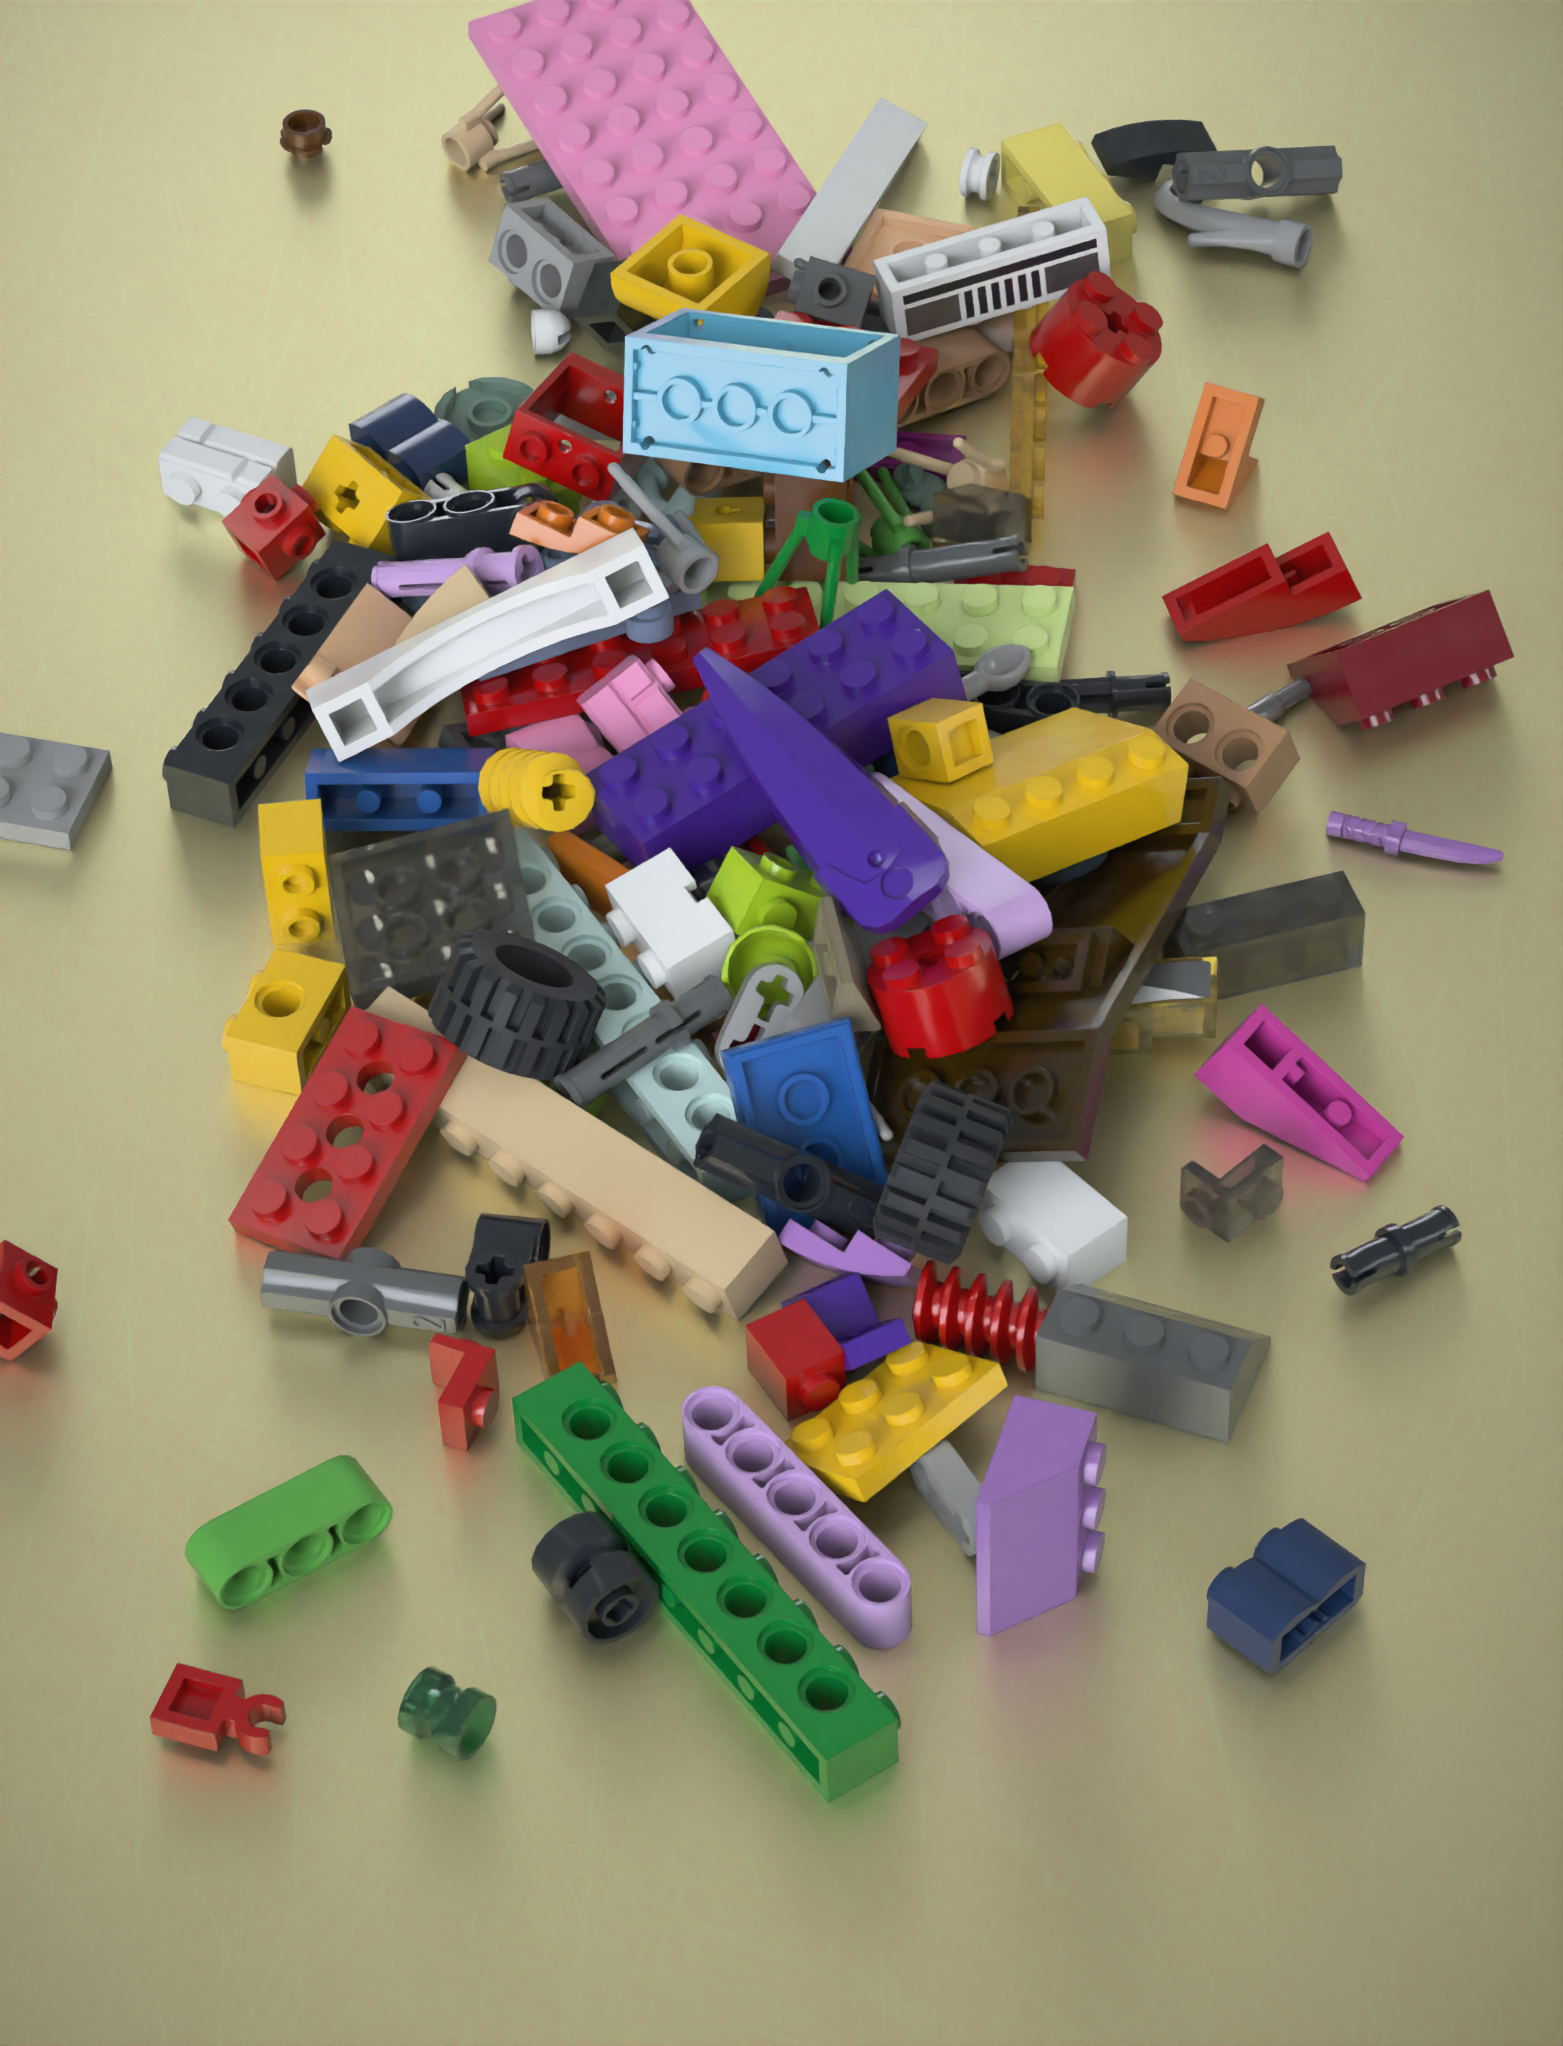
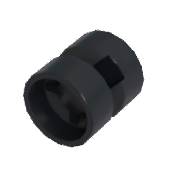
M587 1511L574 1514L560 1521L544 1535L536 1546L531 1559L532 1571L552 1597L562 1604L565 1614L589 1643L603 1645L616 1642L631 1634L646 1621L655 1609L659 1598V1586L635 1555L632 1552H628L626 1543L601 1513Z

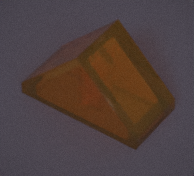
M587 1250L522 1265L528 1328L545 1380L581 1361L598 1381L604 1379L610 1384L618 1383L590 1252Z

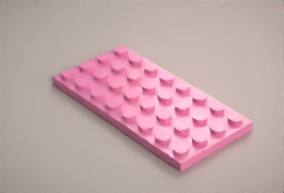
M534 0L468 22L469 39L595 239L615 255L614 261L629 258L675 217L683 214L770 253L772 265L777 253L817 193L689 0ZM852 246L849 248V250L847 251L839 265L844 266L846 260L848 259L853 249ZM770 269L768 288L764 298L789 290L791 280Z

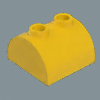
M679 214L610 273L612 290L620 303L657 320L681 308L755 317L768 288L771 269L770 253L683 214ZM698 320L699 325L704 323L703 320Z

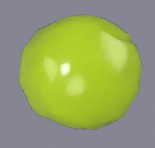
M769 924L747 929L729 945L722 965L721 979L734 1002L747 974L761 963L775 962L790 968L801 980L804 994L819 972L813 949L803 936L784 927ZM777 974L771 983L761 980L757 985L756 991L764 997V1003L757 1017L765 1019L774 1001L783 1004L787 1001L789 992L781 987L784 978L782 975Z

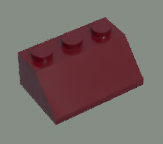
M1488 589L1436 603L1287 664V668L1294 680L1302 677L1309 682L1312 689V694L1309 697L1336 726L1358 721L1363 731L1395 719L1393 707L1410 701L1412 709H1417L1447 697L1443 686L1460 680L1463 688H1467L1496 677L1497 673L1494 665L1513 658L1514 654Z

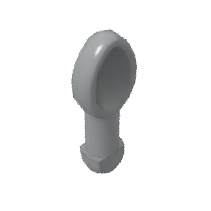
M1008 644L991 648L983 653L976 662L974 671L961 678L967 700L970 701L987 691H1005L1016 686L1030 668L1031 653L1029 649L1023 645Z

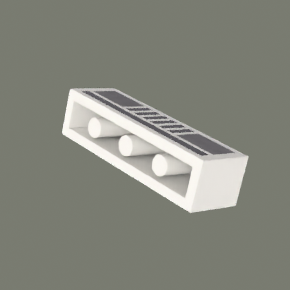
M1087 196L873 260L880 314L891 334H898L900 338H908L913 341L964 326L976 325L987 319L1020 309H1029L1037 304L1060 298L1075 281L1086 278L1092 271L1102 272L1111 278L1107 230Z

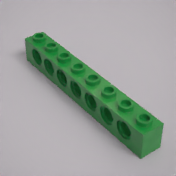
M579 1361L512 1398L516 1442L578 1513L587 1511L601 1513L628 1546V1552H632L658 1584L659 1598L656 1604L828 1803L899 1762L898 1729L901 1728V1719L891 1699L882 1691L876 1693L872 1691L860 1677L858 1667L850 1653L842 1645L837 1644L833 1647L819 1631L817 1621L805 1602L801 1599L793 1601L779 1586L777 1576L766 1558L758 1553L753 1556L740 1542L736 1528L727 1514L720 1509L713 1511L701 1498L698 1487L688 1470L681 1465L674 1467L662 1454L659 1442L652 1430L645 1423L640 1422L636 1424L623 1410L622 1402L616 1390L607 1380L598 1381L584 1364Z

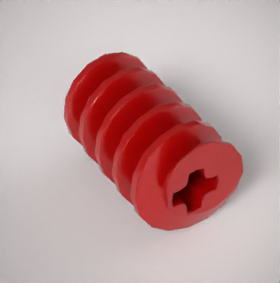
M929 1259L922 1269L914 1295L912 1321L915 1338L919 1342L932 1345L940 1337L942 1348L956 1352L965 1343L967 1354L978 1358H983L991 1349L992 1360L999 1363L1000 1366H1007L1016 1356L1019 1369L1022 1372L1033 1373L1036 1370V1335L1056 1293L1046 1309L1039 1307L1038 1287L1035 1286L1028 1288L1020 1302L1014 1301L1012 1280H1003L996 1294L990 1295L988 1294L987 1274L982 1272L978 1273L969 1289L964 1288L962 1267L953 1266L944 1282L937 1280L936 1260Z

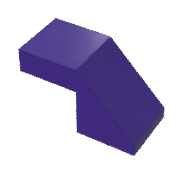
M859 1272L836 1276L780 1302L782 1308L799 1300H806L845 1351V1371L854 1370L912 1343L902 1318L879 1321Z

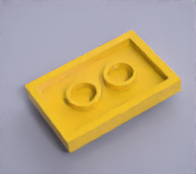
M911 1339L912 1343L888 1353L886 1360L862 1380L846 1386L840 1392L839 1398L816 1417L796 1426L791 1432V1437L784 1441V1443L833 1493L865 1503L1008 1386L999 1363Z

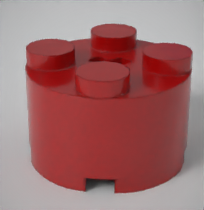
M1092 271L1086 278L1075 281L1036 325L1030 334L1029 347L1033 358L1040 352L1048 366L1042 374L1062 395L1083 407L1095 409L1101 402L1109 403L1108 409L1116 407L1159 359L1162 352V342L1158 331L1163 326V320L1153 306L1145 302L1138 303L1126 292L1116 287L1109 276L1099 271Z
M956 914L943 917L934 922L929 931L916 934L907 939L903 937L887 938L878 942L870 949L872 963L867 970V982L890 1048L901 1057L910 1058L907 1048H924L927 1059L941 1058L968 1050L985 1042L997 1033L994 1021L1003 1013L1008 1021L1014 1013V1005L991 937L985 930L970 926L965 915Z

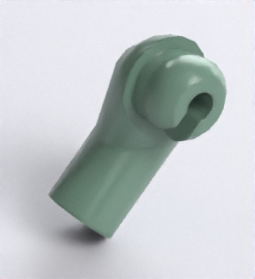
M902 463L895 469L893 479L906 503L920 512L949 507L950 493L946 483L941 478L924 472L923 468L907 463ZM948 520L920 526L926 532L935 534L947 527Z

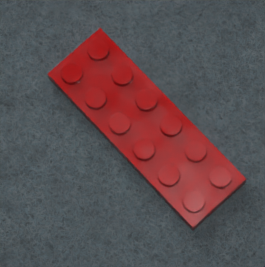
M790 586L774 587L764 592L762 596L739 601L733 599L714 600L706 604L704 608L673 616L674 632L668 638L659 642H635L624 633L481 682L476 679L460 688L470 737L584 713L585 711L576 701L578 697L632 654L638 657L644 665L653 658L661 666L676 686L667 694L705 687L693 662V658L707 647L742 671L750 673L820 630L807 586L799 588Z

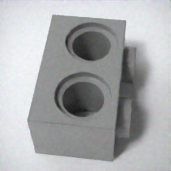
M544 197L505 204L488 261L500 270L512 285L520 288L540 305L541 309L558 310L569 319L574 317L595 263L614 261L615 255L549 198Z

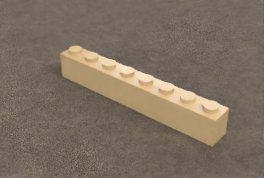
M389 986L366 1010L444 1037L432 1024V1019L428 1016L426 1009ZM467 1055L465 1062L431 1120L432 1124L441 1129L440 1132L445 1140L456 1150L467 1156H470L473 1151L488 1159L491 1169L505 1182L515 1187L521 1182L536 1190L535 1193L538 1199L553 1213L562 1218L571 1213L585 1222L584 1226L587 1231L601 1244L610 1249H615L619 1244L632 1252L634 1260L645 1272L659 1281H664L669 1276L683 1285L682 1289L688 1298L708 1313H713L718 1308L739 1322L788 1264L773 1229L536 1079L520 1077L500 1071ZM388 1073L376 1075L368 1081L364 1090L372 1095L380 1090L385 1091L392 1084L394 1075Z

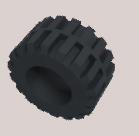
M474 931V933L466 932L461 935L460 939H457L430 1002L428 1016L432 1019L434 1027L448 1041L472 1058L490 1067L516 1076L551 1080L582 1061L606 1006L607 999L605 998V991L597 983V980L562 953L544 944L518 935L504 932Z
M933 1080L923 1089L873 1218L874 1236L947 1265L953 1263L962 1253L1011 1125L1010 1109Z

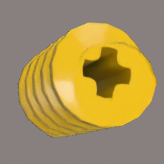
M509 747L498 750L489 757L479 776L478 790L481 802L490 816L503 824L563 832L574 829L583 822L593 807L595 789L579 763L567 754Z

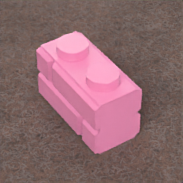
M633 654L612 669L603 679H600L581 694L576 700L618 754L693 708L689 706L681 712L667 694L676 686L666 672L653 658L644 665Z

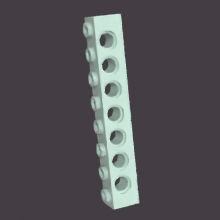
M522 828L459 855L463 899L487 931L504 932L525 937L562 953L585 969L605 991L607 1003L584 1054L585 1059L650 1016V1008L661 1000L651 989L650 982L644 975L638 961L630 962L621 951L619 941L607 922L599 923L590 911V906L584 892L577 884L569 885L560 872L553 852L547 846L540 848L529 832ZM668 999L662 1000L667 1003H670ZM691 1039L690 1044L680 1051L668 1050L635 1072L631 1077L610 1089L611 1093L665 1162L732 1204L754 1194V1192L700 1170L693 1165L696 1154L695 1145L704 1125H707L716 1113L737 1121L727 1080H723L714 1069L711 1056L701 1040Z

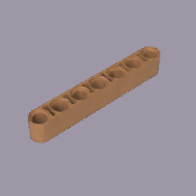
M971 325L915 341L919 345L938 349V368L897 421V428L998 392L1011 376L1013 368L1012 359L998 345ZM653 457L658 466L689 494L695 496L705 495L763 475L764 473L761 471Z

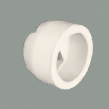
M552 309L531 310V334L534 355L556 353L562 351L569 344L571 322L560 311Z

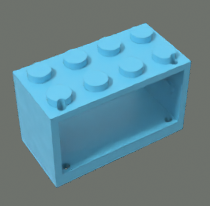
M681 308L625 336L623 453L845 482L896 451L900 335ZM701 319L704 323L699 325L698 320ZM825 459L831 463L829 468L825 465Z

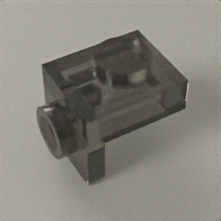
M1262 1144L1220 1179L1191 1160L1181 1168V1210L1198 1227L1207 1228L1227 1243L1231 1242L1258 1219L1265 1220L1270 1217L1280 1205L1284 1193L1282 1188L1284 1157L1266 1144Z

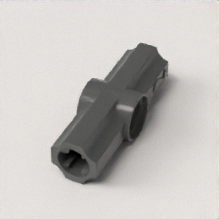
M1335 145L1289 148L1265 146L1247 150L1184 152L1176 154L1175 166L1172 169L1173 189L1178 194L1179 202L1224 199L1248 201L1263 197L1335 194L1338 192V185L1343 177L1342 158L1338 156ZM1254 161L1259 163L1263 171V181L1260 186L1253 180L1251 173Z
M360 1247L351 1250L345 1259L282 1250L269 1251L263 1268L261 1287L263 1307L329 1316L338 1328L357 1336L379 1334L386 1324L457 1334V1332H462L465 1324L470 1293L465 1276L402 1268L392 1255L372 1247Z

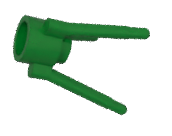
M837 498L818 500L813 504L812 512L807 510L798 511L793 531L762 579V583L755 592L754 597L762 596L764 592L775 586L802 540L806 537L811 554L822 561L828 562L819 628L822 629L830 624L834 618L841 563L844 555L847 582L853 585L858 581L859 530L863 516L851 503Z

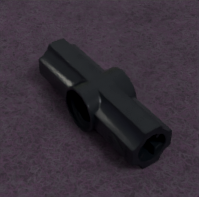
M716 1113L713 1119L707 1125H704L695 1145L696 1154L693 1165L696 1168L777 1202L792 1212L805 1214L853 1236L859 1230L873 1240L875 1239L873 1218L883 1193L884 1185L819 1158L797 1145L787 1144L719 1113ZM803 1163L805 1168L804 1181L793 1192L785 1193L783 1181L786 1173L793 1166Z

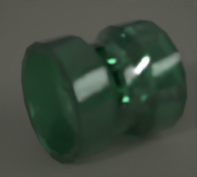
M434 1666L426 1667L415 1677L404 1694L398 1713V1726L402 1731L420 1740L430 1737L438 1739L439 1747L443 1752L461 1761L468 1760L484 1744L491 1731L497 1710L496 1699L476 1687L462 1690L456 1686L452 1675Z

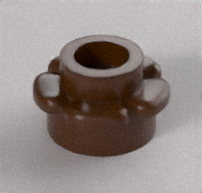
M297 110L291 112L283 119V128L280 131V145L284 150L291 152L299 158L317 156L321 153L323 145L330 144L332 140V131L330 128H326L324 116L315 110Z

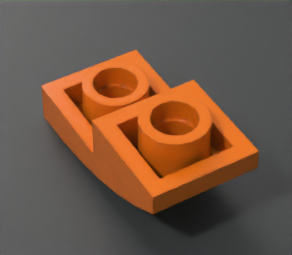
M543 500L541 503L536 501L518 511L509 534L540 546L580 554L632 527L643 543L647 540L650 530L635 523L636 517L631 512L615 505L604 504L602 507L597 505L581 514L576 520L573 518L574 512L568 507L554 501Z

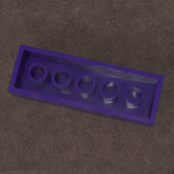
M888 589L878 593L748 674L818 727L863 768L894 749L887 720L888 717L931 698L968 701L954 651ZM711 698L698 704L585 774L589 777L595 789L594 803L591 810L598 829L634 867L671 848L684 867L691 873L706 861L727 854L731 846L738 847L778 822L733 745Z

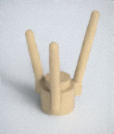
M498 84L471 111L458 119V125L442 135L441 142L445 154L452 163L464 171L469 170L477 163L484 171H488L499 162L539 149L533 139L499 150L494 149V146L498 143V134L492 122L505 111L504 104H496L505 95Z
M956 437L953 440V446L968 458L955 464L896 447V451L887 457L946 475L948 490L957 501L962 503L961 505L907 515L903 519L904 525L907 527L926 525L963 517L982 519L985 515V508L997 506L1006 493L1005 461L990 457L961 437Z

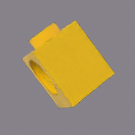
M931 698L887 718L900 777L950 783L994 762L982 703Z

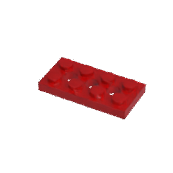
M351 1006L230 1215L228 1221L235 1232L289 1252L345 1259L351 1250L360 1248L465 1062L467 1054L444 1037ZM384 1073L394 1075L392 1084L385 1091H380L374 1095L364 1093L366 1084L374 1076ZM349 1127H361L364 1129L362 1137L356 1144L345 1148L333 1146L335 1138L344 1129ZM323 1180L333 1182L330 1193L324 1199L313 1203L303 1201L306 1189L313 1183Z

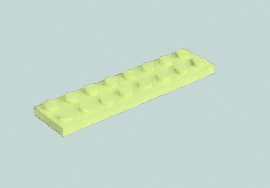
M762 581L712 582L708 587L699 592L702 603L701 608L718 599L739 601L753 598ZM777 581L774 587L790 586L799 588L807 586L817 622L820 625L825 581ZM839 581L833 621L883 590L888 589L954 651L959 670L973 672L976 662L983 653L1000 645L1015 644L1027 647L1031 653L1030 668L1023 679L1045 683L1060 682L1076 605L1074 587L859 581L853 585L847 581Z

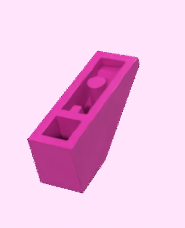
M1263 1004L1236 1027L1194 1073L1208 1089L1242 1120L1363 1182L1371 1178L1404 1138L1394 1126Z

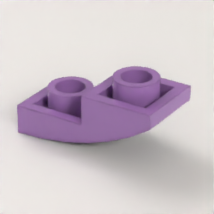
M789 1219L778 1236L780 1244L809 1262L839 1275L859 1272L863 1282L895 1287H917L922 1272L911 1264L916 1252L880 1238L876 1242L859 1230L846 1250L842 1252L849 1240L816 1219L809 1230Z

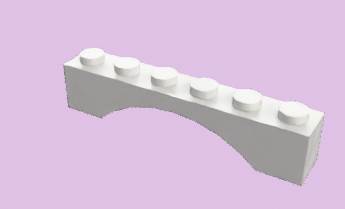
M632 527L305 691L316 719L338 761L341 762L395 735L413 719L440 700L496 668L561 640L616 625L668 599L669 595L644 544Z

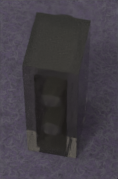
M1343 870L1185 907L1164 944L1162 963L1209 961L1211 963L1210 997L1179 999L1183 1009L1362 966L1366 913Z

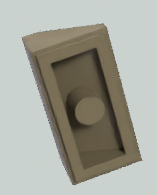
M822 896V900L818 904L812 948L830 1019L842 1016L850 1018L854 1032L878 1031L881 1029L882 1024L867 982V967L861 945L833 897Z

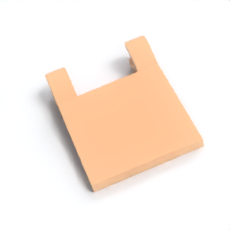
M367 583L312 660L293 683L292 689L309 701L305 690L329 679L332 675L335 676L393 647L412 617ZM421 714L395 735L369 748H397L401 746Z

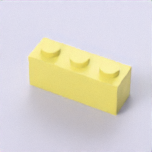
M1061 122L1001 140V184L1025 215L1087 196L1106 227L1110 264L1132 258V235L1137 231V218L1132 205L1128 201L1123 202L1112 188L1108 175L1103 170L1099 171L1088 158L1082 142L1079 140L1075 141Z

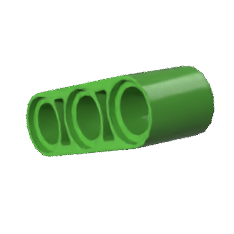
M339 1455L208 1521L199 1527L189 1538L185 1546V1556L222 1607L229 1610L240 1609L369 1543L387 1528L392 1519L393 1508L355 1458L349 1455Z

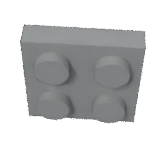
M0 732V839L72 850L113 768L110 751Z

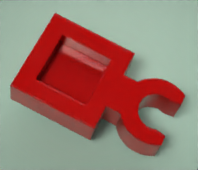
M177 1663L149 1718L152 1734L216 1752L219 1751L225 1737L229 1736L238 1739L239 1744L246 1751L257 1755L270 1754L272 1750L270 1731L255 1727V1725L264 1721L284 1725L286 1721L285 1706L280 1698L270 1694H257L245 1699L242 1679Z

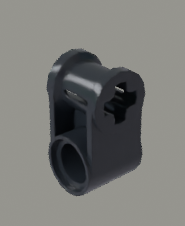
M489 1213L479 1215L468 1264L465 1267V1278L469 1289L474 1292L471 1304V1322L475 1329L483 1335L494 1338L508 1337L525 1328L530 1320L539 1282L545 1275L549 1261L551 1232L547 1219Z

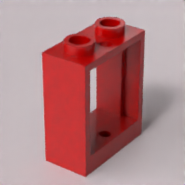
M570 352L517 408L502 458L594 501H611L622 487L609 473L608 465L612 462L617 463L632 478L650 456L623 453V445L615 451L554 422L561 414L623 443L624 376L576 353ZM607 390L613 391L616 394L617 400L609 398ZM562 440L569 441L572 447L562 443Z

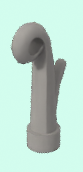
M1173 179L1162 184L1154 196L1155 207L1168 220L1197 232L1188 235L1187 243L1190 247H1229L1252 250L1270 255L1274 262L1296 268H1301L1310 255L1313 244V228L1309 224L1290 219H1283L1280 222L1201 205L1203 201L1179 202L1178 194L1173 189Z

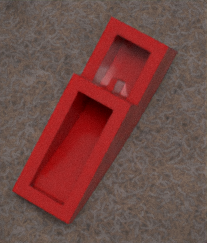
M1329 531L1276 558L1269 544L1266 543L1161 596L1182 642L1225 640L1288 628L1327 615L1362 599Z

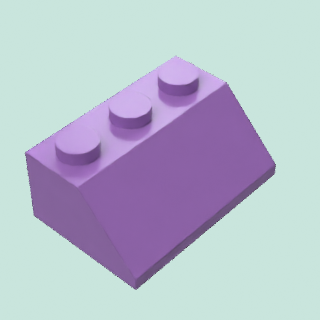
M1014 1395L976 1500L977 1634L993 1636L1076 1599L1085 1572H1097L1103 1554L1105 1533L1096 1530L1099 1527L1104 1510L1106 1489L1096 1486H1098L1103 1474L1107 1445L1097 1442L1096 1412Z

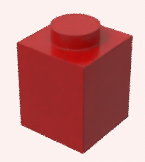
M805 1299L745 1325L748 1370L787 1422L808 1412L822 1410L839 1398L840 1392L846 1387L845 1351Z

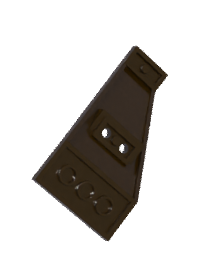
M1221 776L1187 778L1181 822L1111 849L1108 852V857L1096 869L1076 879L1049 885L1040 892L1051 913L1052 932L1049 937L998 960L1014 1005V1013L1009 1021L1004 1013L994 1021L997 1030L995 1035L985 1042L960 1053L927 1059L924 1048H907L910 1058L901 1057L890 1048L884 1029L876 1035L866 1088L869 1101L893 1132V1137L889 1141L883 1140L878 1135L885 1165L894 1163L923 1089L933 1080L1010 1109L1011 1125L996 1163L1088 1161L1111 1039L1221 845L1232 789ZM1073 968L1072 974L1066 978L1067 973ZM1019 970L1018 975L1011 980L1013 974Z

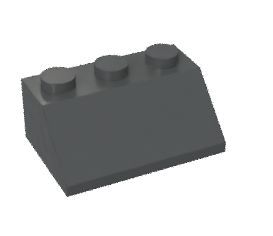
M1084 1284L1060 1287L1036 1335V1389L1229 1443L1271 1346V1336Z

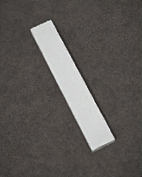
M880 97L777 253L771 269L792 280L794 271L797 269L794 266L796 258H802L809 262L810 256L840 264L919 141L928 123Z

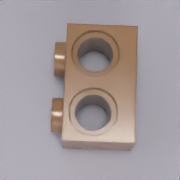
M1192 678L1188 680L1152 729L1189 764L1187 778L1221 776L1232 787L1228 809L1235 810L1239 805L1257 816L1261 814L1300 760L1288 730ZM1206 733V736L1200 741L1187 743L1193 736ZM1256 760L1253 765L1246 769L1235 770L1244 761Z

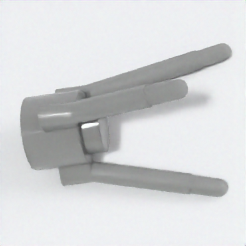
M610 463L608 465L609 473L666 537L660 543L656 556L659 561V569L661 570L660 572L657 571L668 595H674L678 589L687 594H696L708 587L716 577L720 557L707 546L685 512L677 510L674 513V519L680 526L682 534L617 463Z

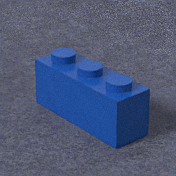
M367 748L341 762L338 761L333 749H313L305 771L306 800L321 799L325 831L492 830L495 818L490 816L483 806L478 784L480 772L486 760L496 752V748Z

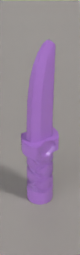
M1331 811L1326 827V835L1338 838L1343 837V839L1348 838L1351 841L1364 842L1376 847L1381 846V848H1384V853L1398 857L1400 851L1421 856L1469 864L1495 863L1502 861L1504 857L1503 852L1500 850L1407 830V823L1392 820L1391 824L1377 823L1374 820L1360 819L1357 816Z

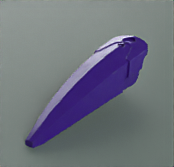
M709 647L700 651L693 658V662L725 730L751 778L810 871H815L814 879L827 896L833 897L844 917L850 918L865 931L878 934L897 930L943 892L950 878L949 861L939 844V837L904 801L898 803L897 801L899 800L818 727L753 677Z

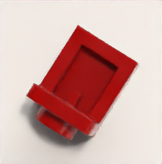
M436 1333L428 1344L432 1381L436 1386L445 1388L438 1400L442 1442L445 1446L468 1452L480 1428L488 1429L494 1421L498 1410L500 1390L495 1349L482 1346L470 1339H457Z

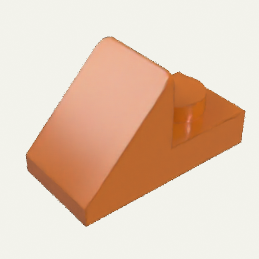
M1205 382L1172 494L1222 509H1230L1257 467L1258 459L1248 455L1265 399Z

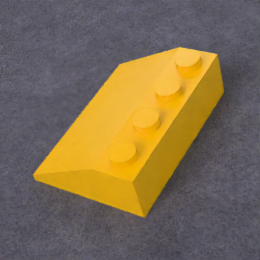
M1073 707L990 739L994 762L950 783L900 777V775L889 778L1029 883L1181 822L1189 764L1152 729Z

